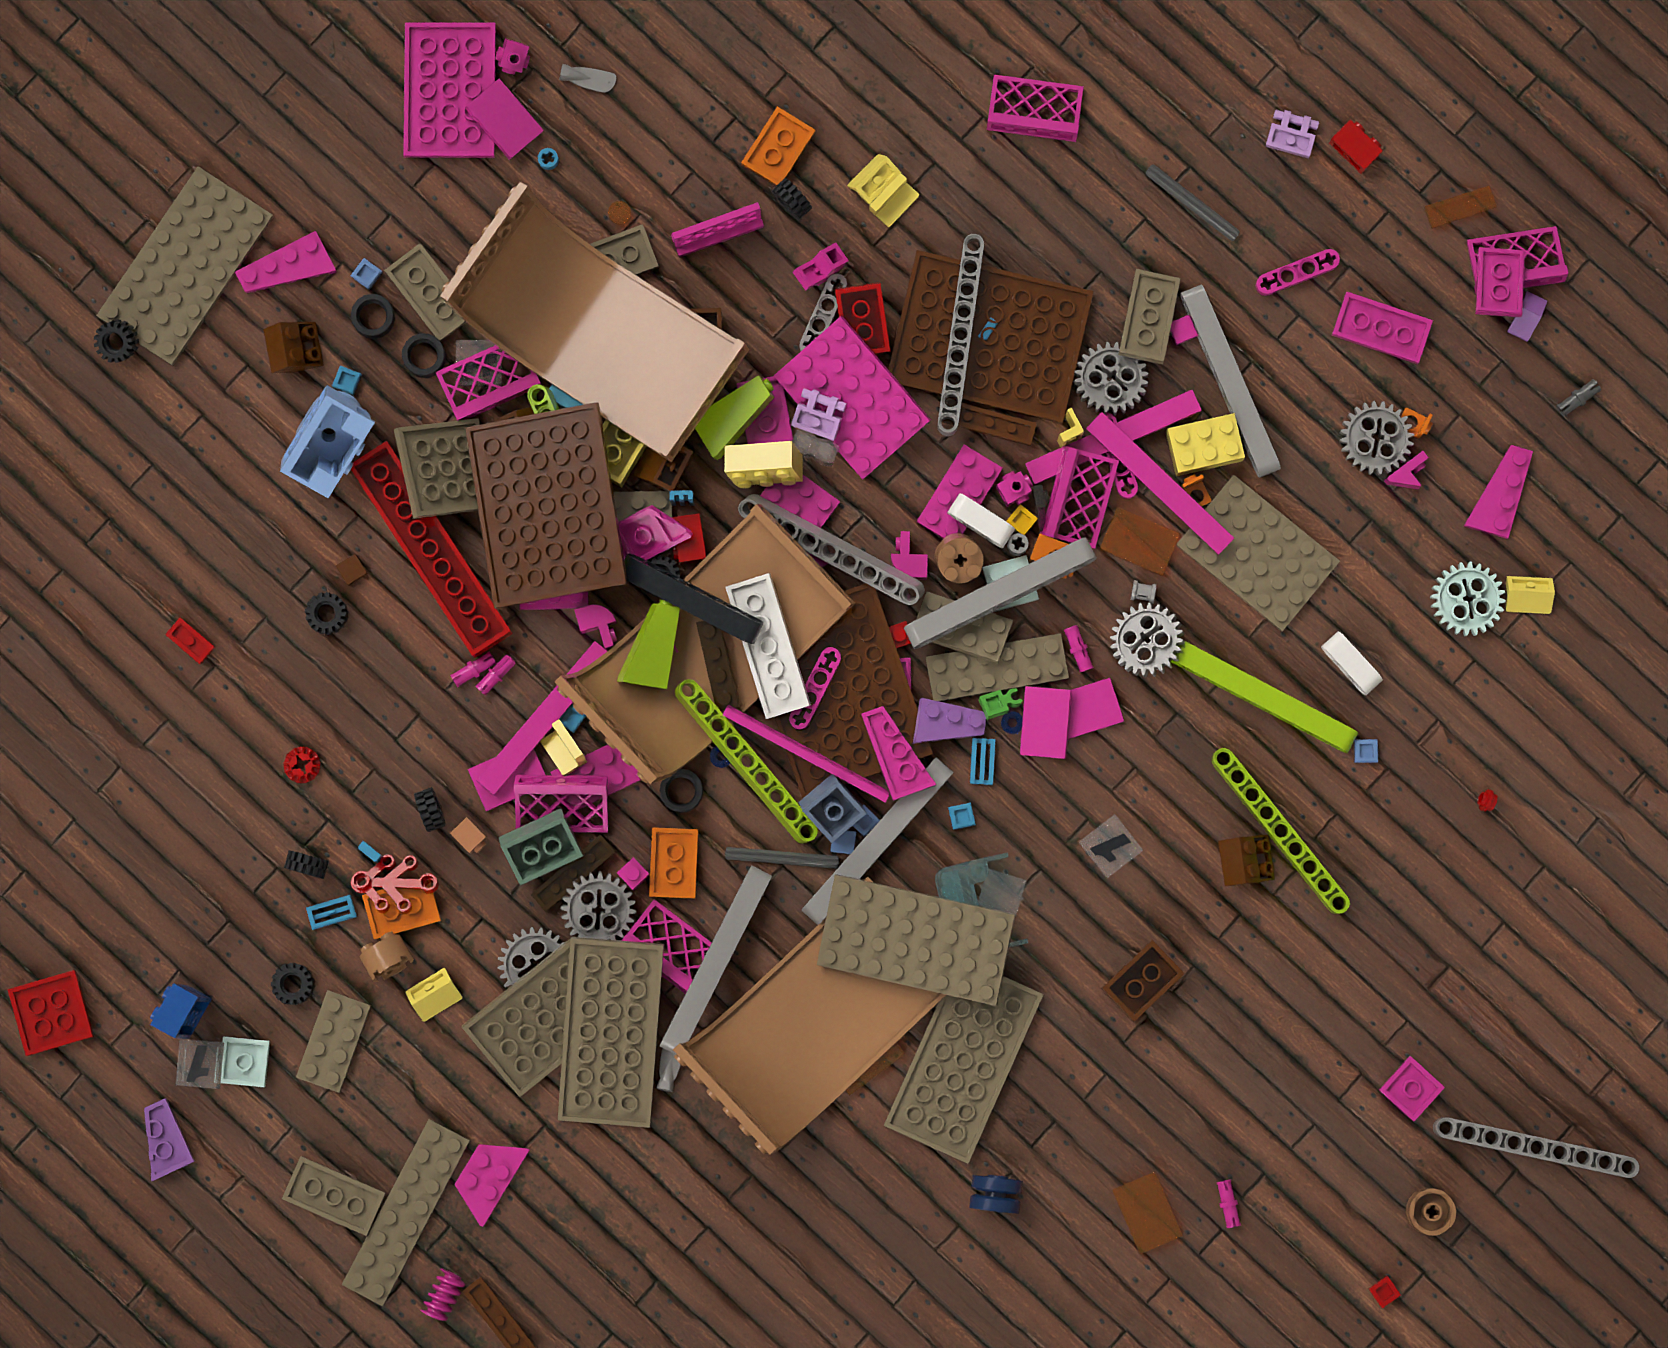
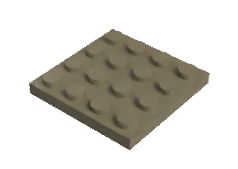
M478 418L394 429L413 519L478 510L465 429L466 427L480 425Z

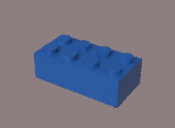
M173 983L172 987L168 986L162 995L164 999L160 1007L157 1006L152 1012L150 1019L153 1021L150 1025L173 1038L190 1039L212 998L189 985Z

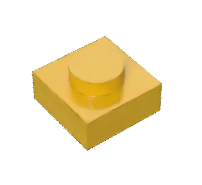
M1020 504L1006 522L1012 525L1016 532L1025 535L1038 518Z

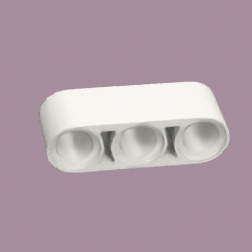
M959 493L947 512L951 517L1000 548L1005 546L1015 530L1012 525Z
M1341 632L1335 633L1321 646L1325 654L1365 696L1383 681L1380 674Z

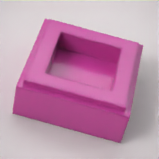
M1190 315L1177 319L1171 324L1170 331L1176 345L1198 336Z

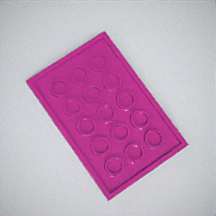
M405 23L404 158H495V143L465 107L495 82L496 23Z
M840 316L774 375L797 404H808L809 399L801 397L804 388L810 391L813 389L820 391L822 395L830 398L834 396L839 398V401L847 403L844 412L835 410L834 415L842 418L836 439L834 441L828 440L862 480L931 421L928 415L843 316ZM816 403L815 409L824 412L828 408V406Z

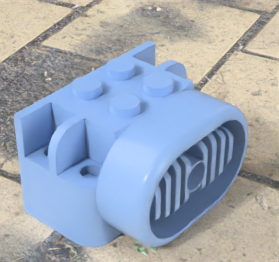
M327 385L320 396L313 402L300 423L293 441L282 458L280 472L329 498L342 475H347L351 470L354 456H359L365 446V438L375 421L371 419L370 414L361 407L353 396L337 391ZM331 428L335 432L333 434H326L323 430Z

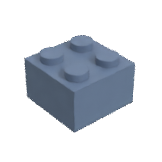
M833 774L798 802L802 811L831 843L867 814L863 805L838 777Z

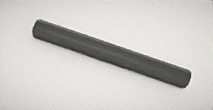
M1154 164L1148 168L1146 175L1225 237L1231 241L1238 237L1240 231L1165 172Z
M727 847L725 850V858L727 860L834 869L838 868L839 857L831 855Z

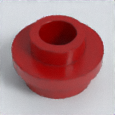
M1487 789L1479 795L1477 803L1481 811H1492L1496 806L1498 796L1494 794L1493 790Z

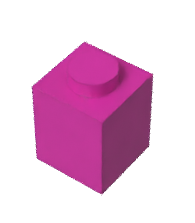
M634 857L617 872L633 891L650 876Z

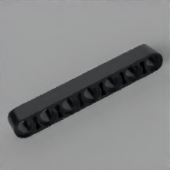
M630 553L626 555L624 561L629 582L744 642L755 644L764 624L763 621L639 556Z

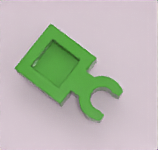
M1017 688L1010 689L1006 695H1003L1001 690L979 697L978 701L987 720L1007 714L1009 712L1008 706L1017 708L1021 705L1022 699L1013 700L1011 696L1017 694Z

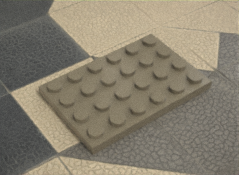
M1235 475L1231 477L1205 509L1234 539L1218 555L1189 528L1176 544L1180 550L1281 632L1340 562V560Z
M571 939L566 941L461 1026L519 1097L562 1064Z

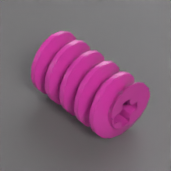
M441 1268L440 1270L445 1275L436 1277L440 1285H432L436 1293L427 1294L432 1301H424L423 1303L428 1309H420V1311L437 1320L447 1321L448 1316L444 1312H452L453 1309L449 1304H456L457 1302L453 1295H461V1291L457 1287H465V1283L458 1275Z

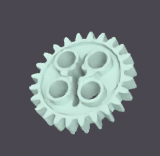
M1460 562L1458 570L1452 565L1450 566L1451 573L1445 570L1442 572L1444 579L1436 578L1437 583L1440 585L1432 587L1437 594L1430 596L1431 599L1436 600V603L1432 604L1431 608H1438L1434 617L1441 615L1442 619L1439 624L1447 622V631L1454 627L1456 635L1460 630H1463L1464 636H1467L1469 630H1471L1473 636H1476L1478 628L1484 633L1486 632L1485 625L1490 628L1494 626L1491 619L1496 621L1500 619L1496 612L1501 613L1504 611L1499 604L1506 602L1505 599L1500 598V595L1505 593V590H1498L1497 587L1502 582L1495 583L1493 581L1497 575L1489 576L1490 568L1481 571V564L1479 563L1473 568L1472 562H1469L1465 568L1463 563ZM1463 579L1467 583V596L1473 598L1469 604L1468 601H1463V598L1466 596V590L1462 583ZM1473 580H1477L1482 584L1481 591L1472 589L1471 583ZM1451 584L1459 587L1460 593L1458 596H1454L1449 592ZM1478 602L1486 605L1487 611L1485 614L1477 611L1476 605ZM1469 605L1474 616L1473 619L1469 616ZM1455 607H1461L1464 610L1463 618H1458L1454 615Z

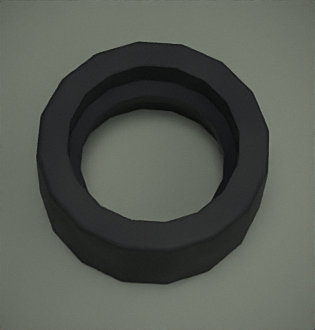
M364 295L357 299L352 306L351 321L357 332L362 336L370 339L382 338L393 328L395 322L394 309L389 301L381 295ZM375 303L382 306L386 311V321L378 329H367L360 322V312L364 306Z
M420 333L406 341L402 349V360L412 375L419 378H430L435 376L437 371L443 369L446 363V352L437 337ZM429 343L436 349L437 360L430 368L420 369L412 363L411 351L417 344Z
M680 769L670 777L662 780L659 790L661 800L666 807L679 813L689 812L696 808L702 800L704 791L698 776L687 769ZM676 778H687L694 784L695 795L686 804H676L669 797L668 787Z

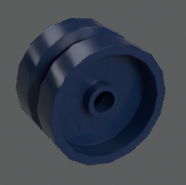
M973 1175L971 1187L975 1190L985 1191V1195H971L969 1208L1019 1214L1021 1202L1018 1199L1007 1198V1194L1018 1195L1022 1193L1023 1181L1008 1179L1009 1177L999 1175Z

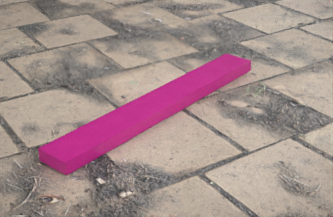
M1190 390L1122 420L1115 425L1132 441H1136L1202 410L1193 390ZM1092 434L1066 445L1101 456L1110 452ZM1064 447L1025 463L1034 485L1056 476ZM1079 455L1077 465L1088 462L1087 456Z
M1103 412L1086 428L1218 555L1234 539L1226 529Z
M594 641L567 674L582 670L605 654L607 650ZM558 686L554 688L476 780L494 796L553 727L552 723L560 719L573 704L569 697L565 698L558 692Z
M727 705L723 716L881 801H887L890 793L888 790Z

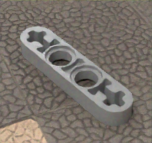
M833 274L828 278L800 341V351L806 347L804 343L808 344L812 338L811 335H808L809 332L818 337L831 325L838 310L837 299L833 295L826 294V292H832L833 285L831 282H836L837 279L841 280L843 287H847V280L843 275ZM826 299L832 300L834 302L833 310H823L821 307L822 302ZM822 320L825 323V329L821 332L815 331L812 328L813 322Z

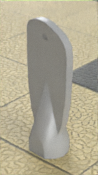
M563 64L559 80L570 81L580 87L606 93L615 85L616 75L598 69L570 67Z
M662 1048L660 1059V1080L657 1083L656 1089L673 1092L674 1080L678 1075L681 1064L674 1058L676 1054Z

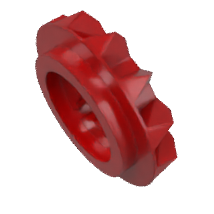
M307 747L293 748V750L286 754L283 762L285 774L296 783H308L320 771L318 755ZM298 756L302 761L311 760L305 765L306 774L300 768L293 769L298 765Z

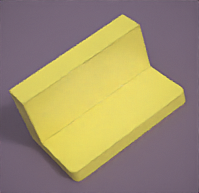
M878 154L847 186L855 190L867 204H870L901 172L887 156Z
M900 173L869 205V210L887 227H891L919 197V193L907 183V178Z
M1072 408L1068 409L1065 414L1070 429L1059 434L1057 442L1060 447L1082 439L1084 433Z
M1507 576L1506 612L1551 613L1555 595L1553 578Z
M560 719L552 723L555 731L543 738L541 744L561 774L567 776L587 763Z
M445 968L405 991L412 1007L422 1021H427L462 999V995Z

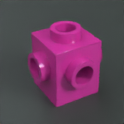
M505 38L503 47H499L496 54V60H499L498 65L503 67L502 71L515 75L516 71L522 73V69H526L529 63L530 56L527 55L529 46ZM515 55V59L510 61V57Z
M1014 471L1002 477L1004 481L996 485V489L1007 507L1014 503L1020 505L1029 500L1028 495L1031 494V487H1033L1028 475L1023 476L1021 471L1016 474ZM1017 486L1019 490H1014L1012 487Z

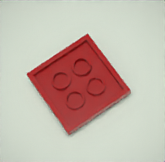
M76 970L7 989L25 1056L94 1037Z

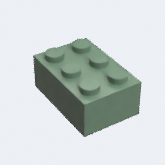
M561 808L499 837L500 846L520 885L583 856L581 847Z

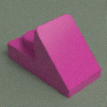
M1424 451L1420 452L1387 477L1384 482L1387 485L1419 489L1421 484L1412 474V471L1416 474L1426 466L1424 462L1429 457Z

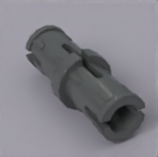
M1592 379L1581 389H1575L1571 392L1572 395L1560 404H1557L1556 408L1559 411L1567 406L1566 409L1560 412L1563 417H1566L1578 406H1584L1589 398L1601 391V387L1598 385L1591 390L1597 384Z

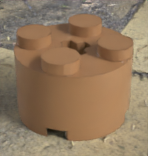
M962 533L950 534L942 539L935 550V563L947 580L954 583H966L979 576L983 567V554L977 543L969 536ZM958 554L963 556L960 562L955 560L958 558Z
M393 931L384 934L380 938L381 941L376 944L369 943L360 949L362 952L360 959L373 982H379L377 978L381 976L385 980L396 975L407 967L405 963L408 960L410 963L414 960L402 937L394 935Z
M1423 1188L1414 1192L1409 1198L1406 1205V1217L1409 1224L1416 1231L1426 1235H1440L1453 1225L1456 1218V1207L1450 1196L1444 1191L1434 1188ZM1432 1205V1209L1436 1210V1213L1431 1214L1429 1218L1426 1209H1430Z

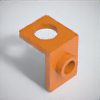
M1405 408L1400 417L1414 416L1417 419V426L1407 430L1408 433H1414L1413 437L1417 439L1423 433L1427 435L1433 425L1430 422L1433 416L1431 413L1425 417L1409 408Z
M1194 474L1183 480L1184 484H1182L1181 488L1189 495L1194 490H1200L1204 497L1198 504L1202 507L1212 500L1202 482L1204 479L1203 474L1198 477Z

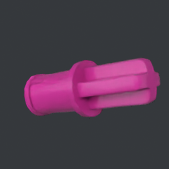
M505 655L492 669H488L489 673L475 685L476 688L486 696L499 681H503V676L515 665V661L509 655Z

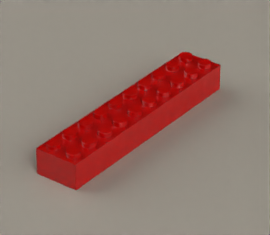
M385 441L354 461L351 471L474 659L512 635V631L497 608H494L493 602L437 516L413 519L401 461L389 443Z

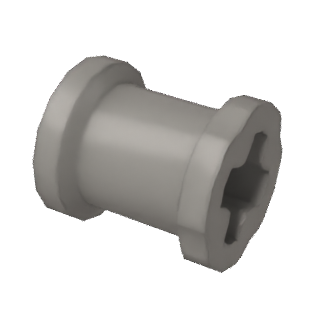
M1013 534L1007 544L1010 554L1013 556L1024 554L1028 548V539L1023 534ZM1017 540H1021V545L1024 548L1020 547L1019 550H1016L1012 542L1016 543Z
M1134 580L1130 600H1146L1153 604L1157 584L1146 585Z

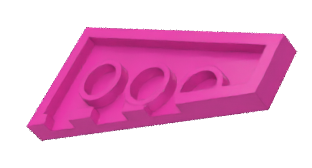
M316 231L235 271L245 293L337 272Z
M1510 445L1465 522L1464 527L1505 539L1509 538L1533 451Z
M883 706L861 714L893 801L936 785Z

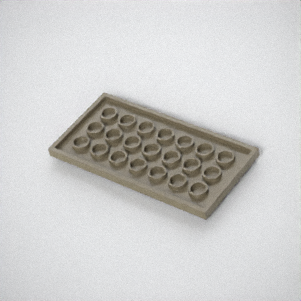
M197 167L96 316L106 323L113 320L128 322L127 326L132 325L134 327L132 332L137 331L138 335L134 337L139 339L138 344L173 366L236 274L235 271L245 261L274 216L202 168Z
M836 874L834 876L817 965L996 1006L998 1004L1016 914Z
M571 937L558 1120L650 1128L664 944Z
M1003 976L996 1006L946 995L938 1003L883 1126L968 1164L1044 994Z

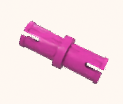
M1078 625L1065 629L1064 632L1071 647L1070 653L1076 659L1079 672L1094 668L1086 650L1088 646L1083 642Z
M489 651L477 660L467 662V666L450 676L456 686L459 687L471 678L479 677L481 672L497 663Z
M1231 1179L1216 1182L1221 1198V1203L1219 1204L1220 1208H1223L1226 1228L1240 1226L1241 1223L1236 1207L1238 1201L1234 1198Z

